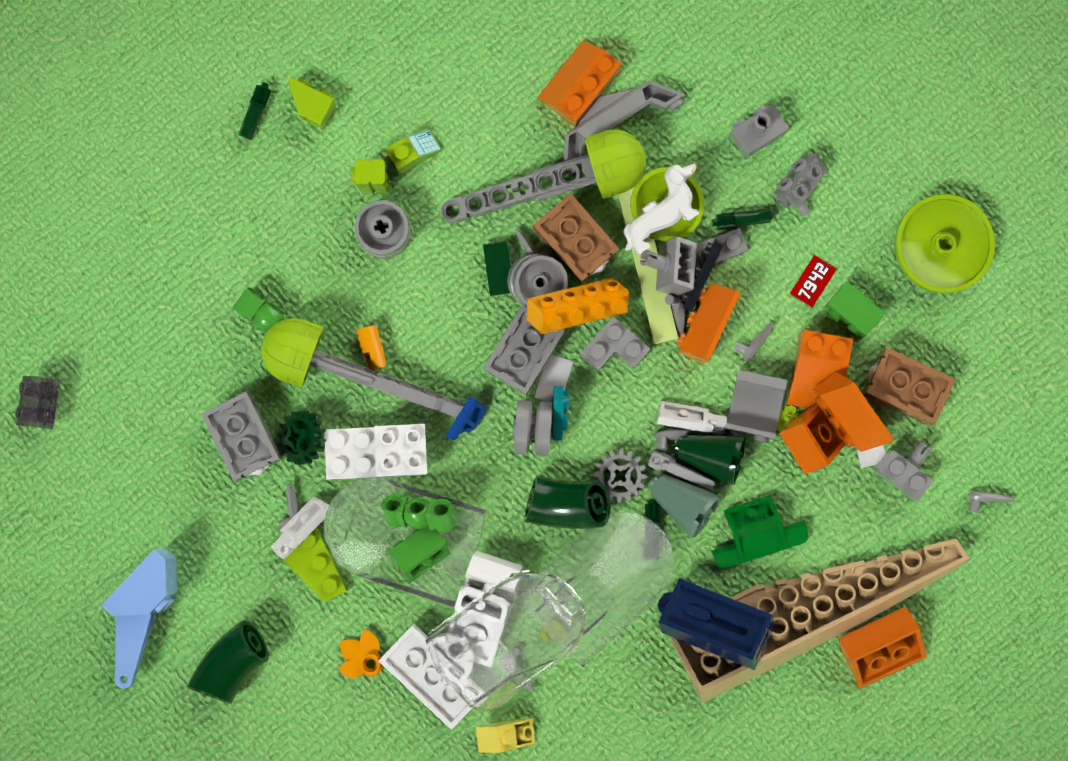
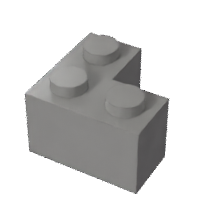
M613 316L582 350L580 357L598 372L615 354L633 370L650 351V348Z

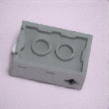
M522 305L483 369L498 380L527 396L565 334V330L561 329L541 334L527 321V307Z
M244 392L201 413L233 481L239 482L252 475H261L266 468L283 460L251 393Z

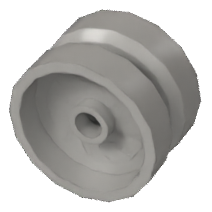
M385 200L373 201L364 206L357 214L354 224L355 236L362 248L372 257L379 259L394 258L401 254L409 245L411 238L410 223L404 211L395 203ZM386 227V233L381 234L380 229Z
M532 253L523 255L513 263L509 269L507 283L513 298L520 304L527 306L528 298L567 289L568 278L567 272L560 262L552 257Z
M517 400L512 438H515L514 454L527 455L530 440H535L534 452L536 456H549L552 402L540 401L537 404V415L532 416L531 401Z

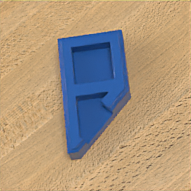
M469 396L446 436L455 440L459 434L465 431L469 433L476 429L488 408Z

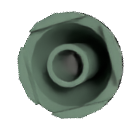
M663 474L661 477L657 475L649 486L652 489L650 495L692 538L696 537L706 526L709 516L712 512H715L721 500V497L715 493Z

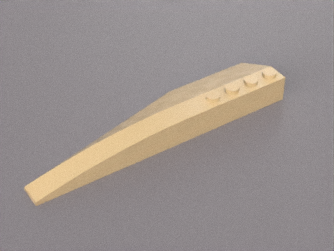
M952 539L926 545L923 549L914 551L909 549L893 556H879L875 560L867 562L862 560L824 569L820 573L802 574L798 578L790 580L785 578L777 580L773 584L755 585L731 597V599L773 615L775 626L755 670L671 636L669 638L701 702L704 703L865 622L970 561V558L958 540Z

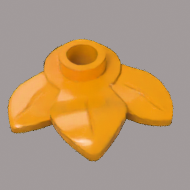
M364 630L360 641L347 639L340 642L341 653L347 660L339 668L342 674L349 678H357L363 674L372 677L382 671L383 665L378 661L381 658L379 654L380 643L371 631ZM373 659L376 662V666L369 668L367 660Z

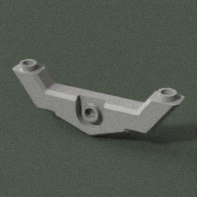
M649 80L636 89L599 97L579 122L578 126L565 134L564 162L584 156V148L587 147L585 137L606 130H613L649 106L664 111L670 108L674 111L684 104L683 99L686 97V94ZM572 169L567 170L563 176L569 174L571 177L576 174V171Z

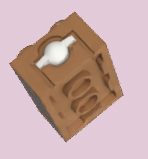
M571 193L533 225L534 232L580 285L595 273L602 272L605 269V265L619 252L616 244Z
M885 348L880 351L874 366L869 369V377L862 394L918 422L931 426L936 424L956 379L890 348Z

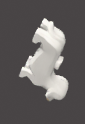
M695 163L685 167L672 165L665 171L664 177L668 187V194L657 204L655 201H652L642 208L644 213L636 217L624 228V235L628 241L625 247L626 251H630L633 247L636 254H641L651 247L648 242L643 241L649 237L650 233L674 225L680 220L681 216L684 220L687 219L689 221L699 214L697 209H692L691 207L693 196L685 182L687 178L695 173L697 168Z

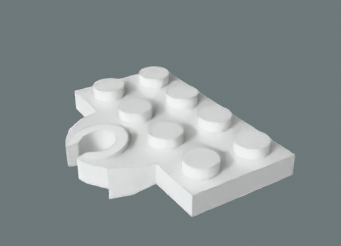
M413 623L378 661L452 730L486 695V691L469 676L475 660L473 647L469 644L466 646L463 655H455L451 647L454 644H459L463 636L446 633L431 640Z

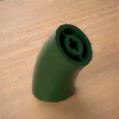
M536 476L529 494L524 521L536 525L568 529L604 527L610 517L609 495L604 485L598 480L563 481Z
M245 620L230 629L209 649L200 661L187 687L211 698L232 704L237 692L246 679L269 659L268 648L260 632L254 625Z

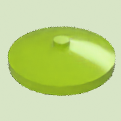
M940 194L919 201L904 214L896 229L894 249L898 264L909 280L924 290L948 294L974 285L985 275L993 260L995 237L990 221L977 205L960 196Z

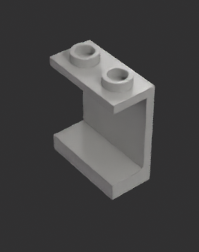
M738 370L725 430L730 431L729 435L741 436L743 438L745 434L752 435L755 441L769 443V439L774 440L788 380Z

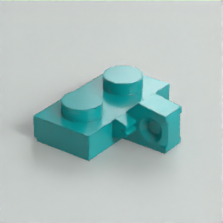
M554 386L552 439L562 440L563 430H568V416L563 415V413L568 411L570 397L568 390L564 391V386Z

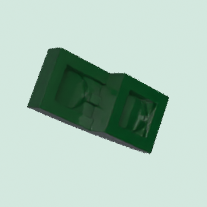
M507 241L483 244L490 296L509 294L507 278L511 265Z

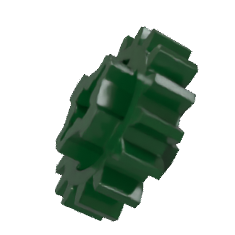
M293 411L291 416H285L286 424L279 425L282 433L277 434L282 440L278 443V447L284 448L281 455L287 456V461L294 462L296 465L311 464L312 459H319L317 452L324 451L321 442H326V439L322 437L326 429H320L322 420L316 419V414L309 413V411Z

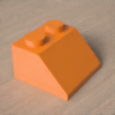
M817 404L789 421L779 432L783 442L790 449L796 463L801 467L804 474L828 466L846 445L841 438L843 436L841 430H836L829 422L828 417L830 415L827 410L823 411Z

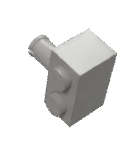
M774 104L769 107L763 105L753 112L754 116L750 119L745 120V118H742L732 125L733 129L729 136L744 159L782 137L789 130Z
M676 236L659 244V254L647 249L642 252L640 258L646 261L640 260L641 265L657 269L656 291L679 296L694 289L697 243Z
M919 441L908 458H903L894 450L887 451L872 471L911 501H919L933 482L930 477L920 471L919 467L933 450L930 447H925L926 444Z

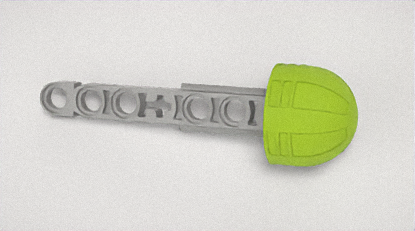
M606 130L585 137L588 150L587 155L532 171L531 175L469 193L464 198L459 196L449 199L442 205L441 214L449 223H459L469 220V216L479 217L534 199H538V201L595 183L598 184L603 199L631 190L641 180L646 167L645 152L640 142L633 135L625 131ZM582 166V171L585 175V177L583 178L580 170L578 169V167ZM572 169L576 171V178L573 181L567 182L563 179V175L567 170ZM544 177H551L553 179L552 186L548 189L540 187V181ZM521 185H524L526 188H529L525 190V195H521L520 192H516L520 190ZM509 188H511L513 192H516L513 193L514 199H511V194L508 191ZM498 191H503L506 194V198L502 203H495L493 201V196ZM479 198L482 200V207L479 210H471V201ZM456 205L459 207V214L453 218L448 217V208Z
M290 318L279 321L267 331L263 338L261 356L266 369L275 378L300 388L303 387L310 367L313 366L456 418L465 404L459 400L443 396L431 390L317 350L324 327L303 319Z

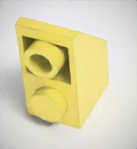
M532 718L494 722L476 727L478 751L482 753H501L535 744Z

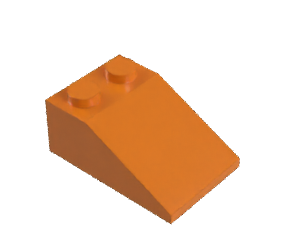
M809 330L801 331L799 333L786 405L809 409L816 404L814 399L817 396L812 391L813 388L835 371L845 377L853 339Z

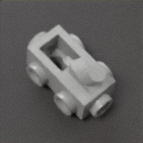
M810 153L808 156H801L791 165L790 172L777 184L776 191L773 193L777 197L776 201L784 208H798L801 216H806L810 213L806 199L810 197L812 190L827 172V169L821 164L822 160L819 156Z

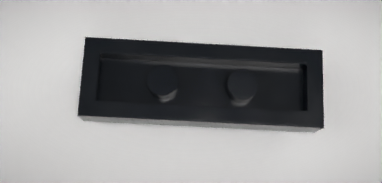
M714 239L713 244L707 243L702 256L706 257L702 266L697 264L695 268L694 289L684 293L681 298L685 302L683 309L690 312L693 311L723 248L724 242Z

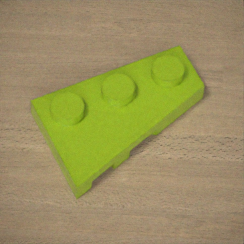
M318 527L297 548L293 549L291 554L283 559L323 602H327L348 591Z

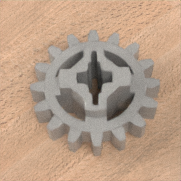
M619 449L618 455H615L612 450L609 451V458L602 455L603 464L596 463L595 467L600 470L593 473V476L598 477L599 482L606 488L609 499L611 500L614 496L617 503L621 502L622 497H625L628 502L631 501L630 494L638 497L639 493L636 489H644L645 485L640 482L641 479L647 478V475L641 474V471L646 468L645 465L639 466L637 464L641 458L632 459V451H629L627 455H623V449ZM623 459L628 461V463L624 466H617L613 460ZM605 467L610 472L609 480L606 483L603 479ZM627 467L629 468L624 475L626 479L624 482L619 480L611 484L616 476L615 470L620 472ZM634 469L636 471L635 484L630 480L631 471ZM615 486H623L627 491L617 493L612 491Z

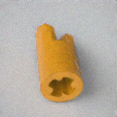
M373 325L358 329L356 333L366 367L375 371L383 369L387 363L378 326Z

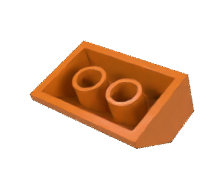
M582 41L537 98L576 128L595 101L619 74L622 63L602 48Z
M710 283L707 289L703 287L697 300L701 303L697 311L693 310L686 323L690 324L687 333L682 331L676 345L680 346L678 353L703 365L710 360L741 292Z
M835 371L812 389L817 396L814 399L816 404L823 411L827 410L830 415L828 417L829 422L836 430L840 429L844 435L841 438L850 449L854 447L863 452L891 443L894 440L852 380Z
M906 607L893 611L887 616L869 622L867 625L838 638L842 654L859 689L927 658L920 627Z

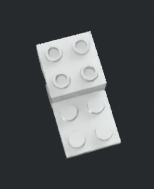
M425 424L327 429L324 432L326 439V480L427 475Z
M477 550L475 551L466 572L465 587H461L455 613L449 633L463 636L459 644H454L451 647L454 654L463 655L466 646L471 644L475 661L492 666L506 617L511 610L523 569L522 565Z

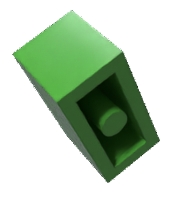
M848 281L840 287L824 306L828 310L827 314L837 322L839 320L847 326L846 330L856 338L858 336L860 338L867 336L886 314Z
M429 526L423 529H416L412 535L405 540L398 541L389 550L393 561L410 583L451 554L445 540L436 529L430 530Z

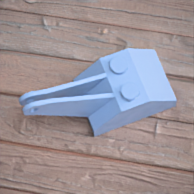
M166 548L154 549L101 605L112 616H116L115 683L122 689L132 686L135 682L156 613L165 612L175 602L172 598L177 594L176 557ZM123 676L127 677V682L123 680Z

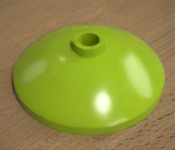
M669 167L657 168L648 172L634 187L630 200L633 220L644 213L642 208L652 201H655L657 204L667 196L668 187L664 174ZM692 176L687 178L685 182L693 196L691 207L692 209H697L699 214L689 221L687 219L684 220L681 216L680 220L674 225L650 233V238L664 242L676 236L684 238L698 226L704 212V197L700 186Z

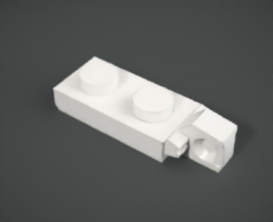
M665 401L659 403L657 424L693 431L711 432L712 434H724L726 416L711 414L709 409Z
M313 497L280 530L281 535L271 548L278 557L286 558L293 552V549L297 548L325 520L333 509L326 502Z

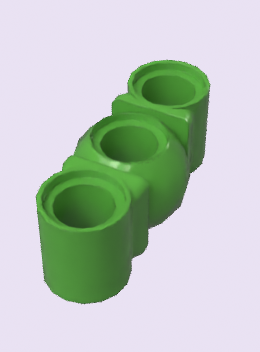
M250 287L244 290L233 306L237 313L249 321L253 320L254 324L266 333L277 322L291 318L289 315L285 316L281 309L267 302V299Z
M394 494L385 497L381 502L386 522L393 528L401 526L407 528L408 525L411 528L423 529L429 526L430 530L436 529L439 532H448L456 525L452 505L446 499H431L429 502L427 499L418 497L409 501L407 496L401 497Z

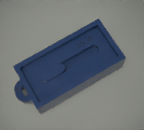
M680 578L673 592L663 594L658 602V609L661 614L658 623L663 634L752 670L756 669L775 626L772 614Z

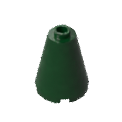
M684 435L682 440H677L675 453L678 454L679 460L728 485H735L741 468V458L744 456L746 438L741 436Z

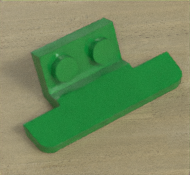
M771 495L723 510L733 535L734 543L711 551L717 566L720 569H727L805 543L809 537L805 520L783 527L778 510Z

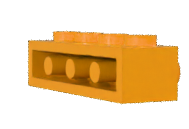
M614 278L531 297L528 298L527 321L541 334L627 313L629 290Z

